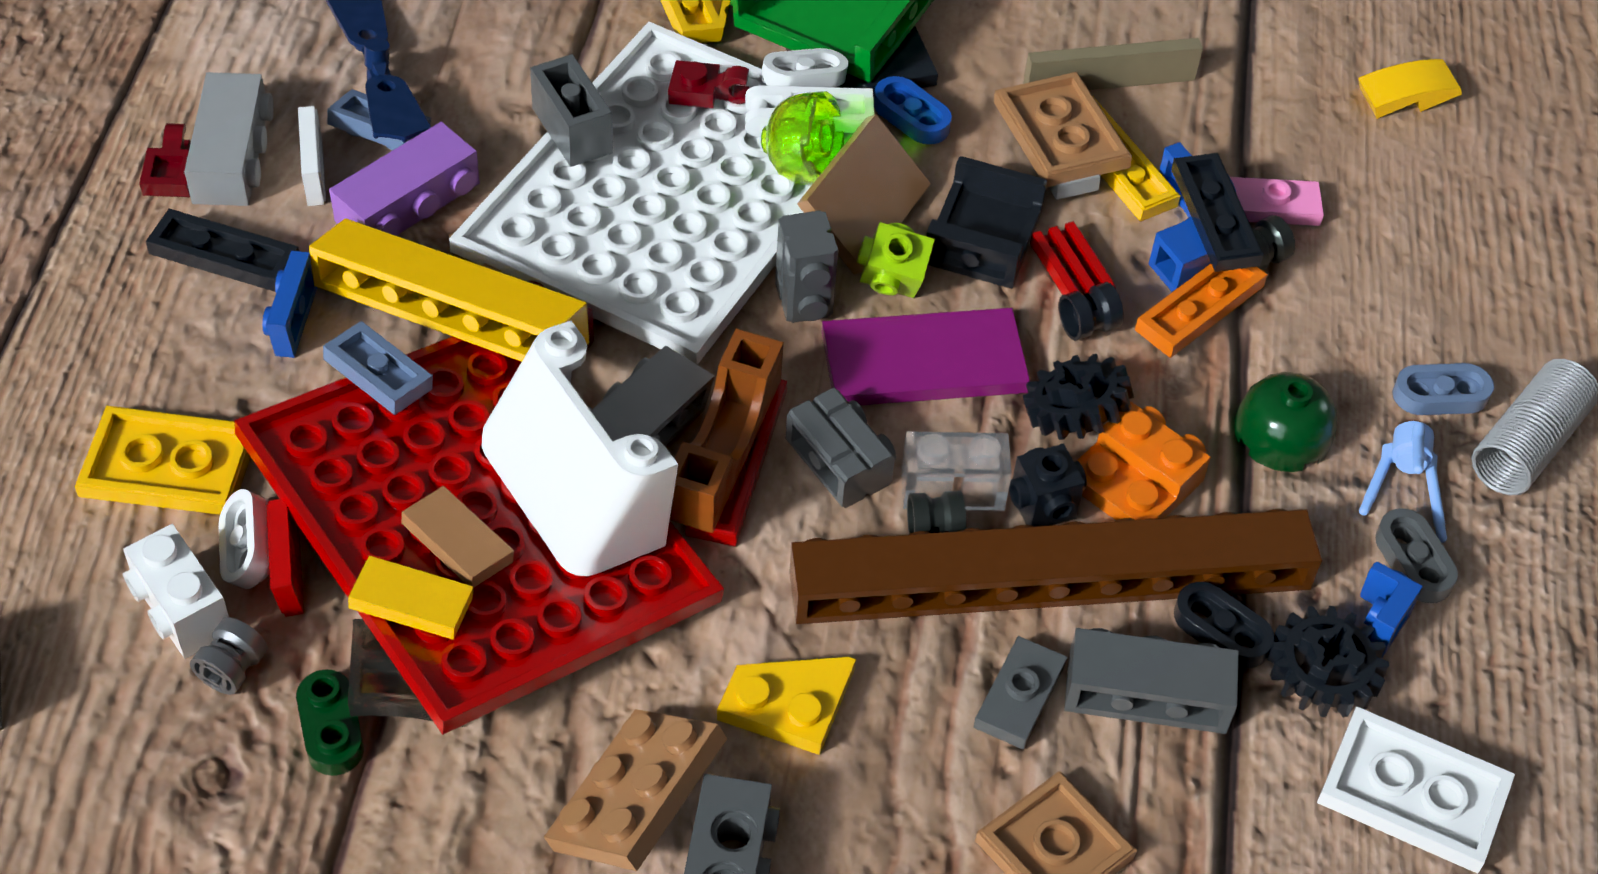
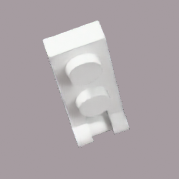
M759 85L749 88L745 94V106L748 110L745 117L746 131L755 137H764L771 131L854 133L865 118L874 115L873 88Z

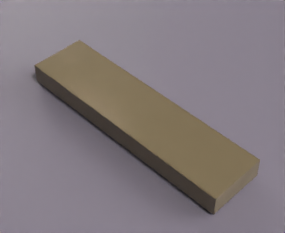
M1199 38L1030 52L1027 57L1023 84L1073 72L1079 74L1089 90L1194 81L1203 47Z

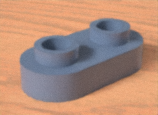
M1469 363L1411 365L1402 369L1398 374L1392 395L1400 408L1415 415L1469 414L1479 412L1486 407L1494 390V383L1491 376L1484 369Z

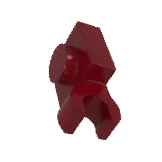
M676 60L668 88L669 104L714 108L715 99L726 100L735 104H744L745 94L749 86L739 85H747L749 69L742 66H732L726 69L725 72L720 73V64Z
M166 123L162 148H147L139 182L143 196L190 197L184 171L191 143L190 140H184L185 124Z

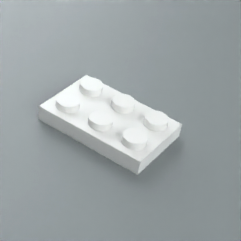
M1356 706L1317 803L1478 874L1485 863L1515 774Z

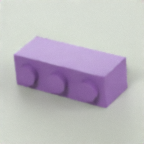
M439 122L331 187L329 192L334 220L338 224L346 218L398 236L404 230L422 219L430 217L441 207L457 197L467 194L473 187L480 184L477 151L443 122Z

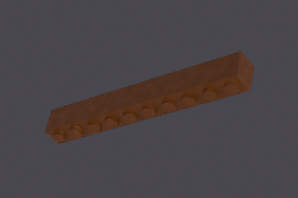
M1272 509L1258 513L1236 514L1234 512H1222L1217 515L1195 517L1173 515L1164 519L1148 520L1123 518L1114 522L1101 523L1074 521L1054 526L1033 527L1031 525H1018L1007 529L981 530L979 528H968L959 532L944 533L918 531L909 535L881 537L877 535H863L858 538L834 540L812 538L802 542H791L789 574L797 625L1177 599L1182 588L1193 582L1211 583L1229 595L1311 590L1322 563V558L1307 509L1289 511L1285 509Z

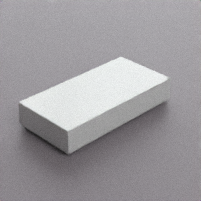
M314 106L298 107L301 174L307 206L324 205L326 192L323 144L318 112Z

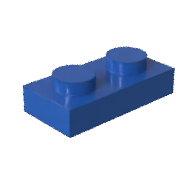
M290 252L285 269L279 270L276 276V296L272 306H267L264 311L263 332L266 336L270 337L275 356L295 358L318 288L314 286L310 252Z

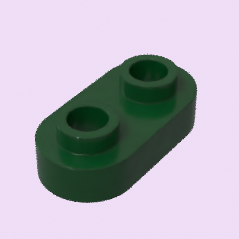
M326 669L313 672L301 681L296 692L307 756L311 766L316 771L329 776L342 775L354 769L364 754V744L352 686L348 678L338 671ZM322 691H332L331 694L325 697L316 696V694ZM329 737H342L335 744L324 743Z

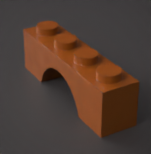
M735 329L718 365L713 394L701 428L691 444L682 441L674 458L678 463V470L670 514L671 521L710 533L714 532L781 382L784 342Z

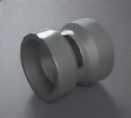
M227 617L223 618L213 631V641L211 644L201 647L189 664L195 675L206 685L220 693L232 695L236 693L245 681V670L248 666L257 665L268 650V647L263 637L255 629L238 619Z

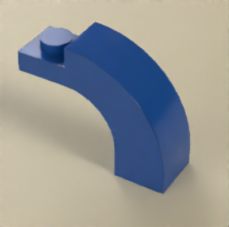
M1180 142L1164 148L1159 172L1180 194L1179 205L1187 214L1188 219L1156 233L1149 260V266L1171 292L1211 264L1171 170L1174 158L1192 156Z

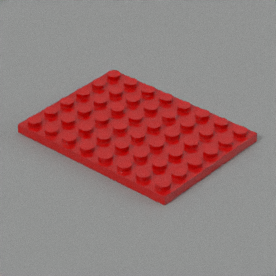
M452 336L405 354L433 375L432 390L396 415L388 411L348 378H343L234 420L235 435L279 499L282 498L290 515L347 597L350 595L369 555L465 584L402 524V511L442 486L446 487L514 550L513 562L473 588V599L454 640L357 611L442 735L722 602L723 586L670 521L666 546L601 573L590 576H578L567 572L559 564L482 449L483 427L521 364V361Z

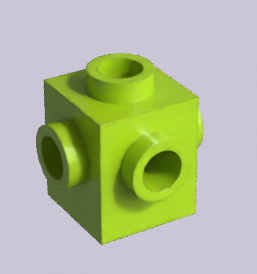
M880 222L873 238L869 236H864L856 261V263L864 265L860 282L869 284L874 291L884 295H896L898 293L914 298L923 283L935 239L914 233L912 228L901 223L885 224Z

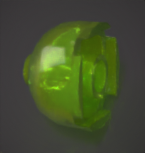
M827 91L806 92L789 96L779 102L770 115L767 126L762 130L761 145L764 153L768 154L769 160L778 174L795 184L812 186L844 146V131H835L833 117H841L840 108L834 96Z

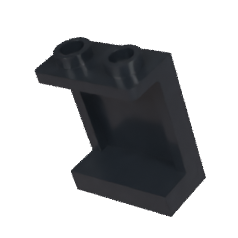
M959 157L955 167L953 184L937 220H931L926 233L927 237L935 239L928 265L1013 289L1031 242L1032 233H1034L1042 213L1047 180L967 157Z

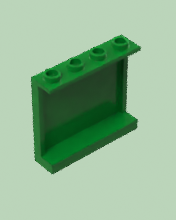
M730 0V4L733 6L735 27L790 50L825 48L837 51L848 60L847 74L870 83L934 0Z

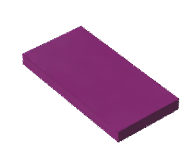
M1012 308L822 321V338L831 388L835 387V389H838L848 402L855 400L859 405L1028 393L1026 384L1030 382Z

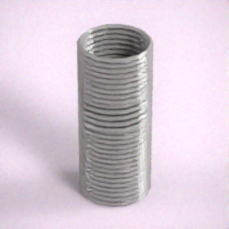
M1553 359L1544 364L1542 369L1511 404L1501 419L1498 420L1474 449L1471 460L1472 467L1478 478L1486 486L1502 494L1521 495L1528 491L1538 476L1556 456L1557 452H1559L1597 404L1598 383L1595 377L1585 367L1575 361Z

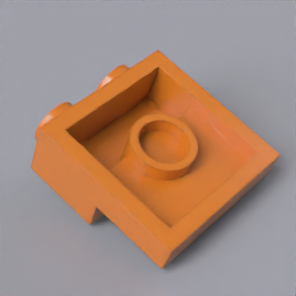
M1130 401V411L1119 412L1121 421L1118 424L1107 422L1103 426L1104 432L1099 433L1097 442L1077 460L1082 465L1087 479V487L1083 491L1082 496L1115 520L1123 518L1134 520L1164 519L1204 481L1211 457L1206 454V448L1199 438L1192 434L1180 436L1166 426L1165 418L1157 409L1151 406H1145L1141 409Z

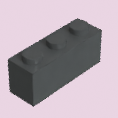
M1076 628L1068 656L1064 711L1227 734L1237 707L1238 650L1224 649L1210 643L1195 645L1167 641L1159 636L1138 637L1117 634L1103 628L1089 630Z

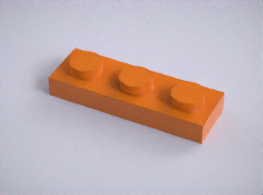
M1209 264L1138 317L1135 331L1169 358H1172L1261 290L1265 285L1268 274L1258 267L1215 272L1212 264Z

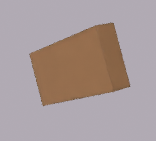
M444 486L402 511V524L465 584L473 586V588L513 562L514 550Z

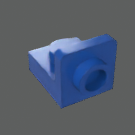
M1375 562L1368 572L1360 597L1373 604L1364 624L1367 626L1371 625L1374 628L1370 638L1371 642L1385 643L1386 648L1381 657L1383 658L1411 616L1423 586L1409 579L1402 572Z

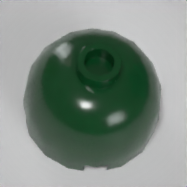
M1280 372L1270 374L1250 387L1235 417V436L1238 442L1242 438L1244 444L1250 449L1248 455L1255 462L1277 471L1298 472L1303 471L1306 464L1314 463L1317 460V464L1325 460L1337 431V409L1328 391L1315 379L1301 373Z

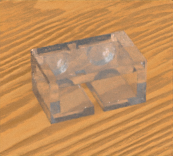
M906 431L901 466L903 509H907L909 493L925 492L930 498L941 497L945 491H952L954 477H963L960 491H962L966 510L1005 511L1012 475L1008 433Z

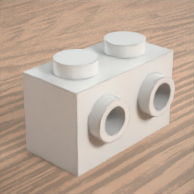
M173 523L123 548L130 570L122 573L124 580L134 598L138 602L145 599L151 609L147 613L159 636L162 639L170 636L184 659L196 654L201 647L209 646L213 641L212 633L223 618L229 617L225 601Z

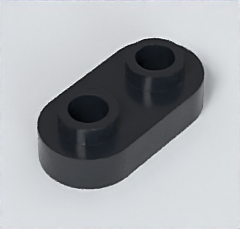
M1193 582L1183 587L1179 592L1174 607V618L1183 631L1200 643H1210L1220 648L1238 650V667L1255 668L1267 660L1272 642H1274V632L1265 619L1211 583ZM1194 612L1202 613L1207 618H1200ZM1238 642L1245 643V644H1247L1250 648H1246V647L1240 646V645L1237 644V643H1238Z

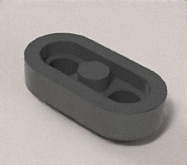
M1399 508L1387 512L1382 517L1378 526L1375 540L1391 569L1402 572L1409 579L1423 586L1417 599L1418 601L1438 603L1445 600L1450 595L1457 581L1458 571L1434 530L1422 515L1413 510ZM1396 539H1401L1407 544L1400 543Z

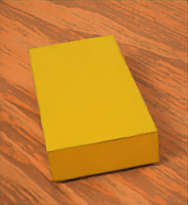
M369 555L348 596L349 609L454 640L473 599V586Z

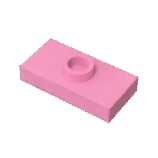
M1230 177L1249 222L1257 223L1268 216L1277 215L1287 224L1321 225L1324 213L1319 182Z

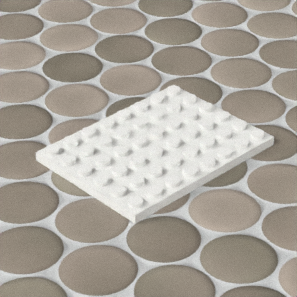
M648 22L592 82L612 112L613 153L570 167L549 133L546 132L449 238L450 252L478 265L486 263L501 270L504 274L524 281L539 282L547 289L587 302V307L593 309L594 319L659 349L666 345L698 365L776 265L778 219L785 215L804 213L797 203L853 133L771 131L764 137H755L746 131L745 117L748 110L745 103L735 104L726 100L715 99L714 108L669 104L668 88L676 60L720 64V73L725 72L726 69L732 66L746 67L749 69L747 85L739 86H749L751 88L753 86L768 85L761 79V68L652 22Z

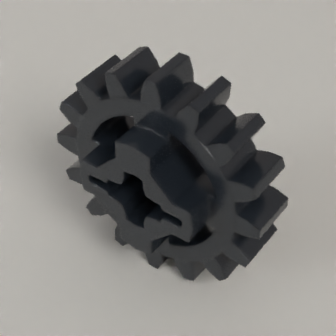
M1092 354L1087 361H1080L1079 356L1074 355L1071 360L1065 362L1057 360L1053 362L1054 370L1051 372L1039 370L1037 372L1039 381L1028 382L1026 384L1028 393L1023 395L1031 426L1033 428L1040 427L1041 434L1044 436L1056 431L1059 440H1064L1072 432H1076L1079 439H1083L1086 433L1092 431L1104 432L1103 424L1107 421L1118 424L1121 421L1119 412L1130 411L1131 404L1129 399L1134 398L1126 367L1124 365L1116 366L1115 359L1112 357L1100 363L1098 354Z
M1308 606L1303 619L1292 612L1289 614L1285 626L1279 625L1274 634V642H1272L1267 661L1274 663L1270 677L1271 680H1285L1281 691L1283 697H1288L1295 693L1301 697L1299 709L1304 711L1313 703L1318 705L1320 717L1326 718L1330 707H1336L1344 718L1349 716L1353 705L1365 710L1372 697H1378L1385 682L1384 676L1389 668V661L1381 658L1386 646L1384 642L1370 641L1374 631L1371 625L1361 629L1354 625L1356 614L1351 612L1345 619L1337 618L1336 608L1329 606L1326 615L1319 616L1313 606ZM1329 656H1333V657H1334L1333 660H1331V659L1329 660V662H1328V664H1327L1326 666H1322V663H1323V662L1326 663V661L1328 660Z

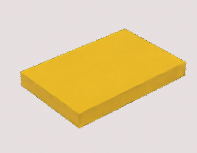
M106 405L76 481L75 489L78 497L220 515L229 497L240 490L250 455L235 435L234 421Z

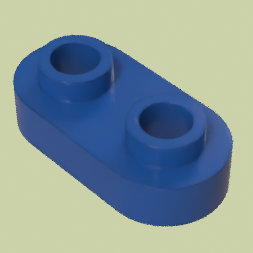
M887 77L877 83L874 93V108L880 116L911 139L922 144H937L948 137L952 115L947 106L913 81L904 77Z

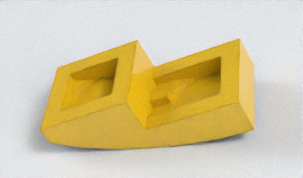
M1443 59L1402 63L1358 78L1360 90L1377 119L1413 103L1422 112L1462 95L1460 86Z

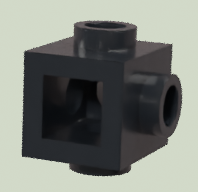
M1064 443L1049 448H1034L1024 455L1017 456L1013 478L1008 483L1009 494L1014 506L1019 510L1026 525L1033 527L1053 526L1077 519L1082 494L1087 487L1086 474L1082 465L1078 461H1073Z

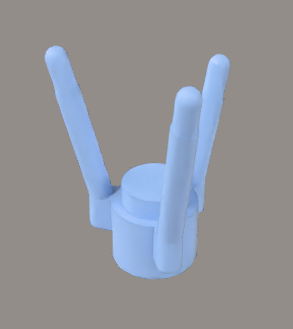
M1408 421L1399 424L1395 428L1393 443H1387L1382 446L1381 460L1365 493L1359 513L1363 516L1369 513L1391 463H1396L1399 470L1408 474H1421L1425 470L1436 535L1441 543H1444L1447 540L1437 474L1438 456L1433 452L1434 432L1428 425L1422 422Z

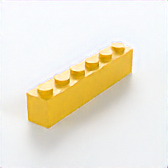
M346 218L309 245L315 287L522 362L540 332L570 320L582 334L586 343L589 344L587 302Z

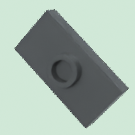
M1018 636L975 718L973 728L1024 750L1065 668L1067 656Z

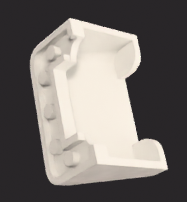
M570 320L547 328L536 337L483 427L482 449L559 564L567 572L574 575L590 576L666 546L678 463L658 439L649 435L634 434L612 441L571 385L572 371L580 367L586 359L587 343Z

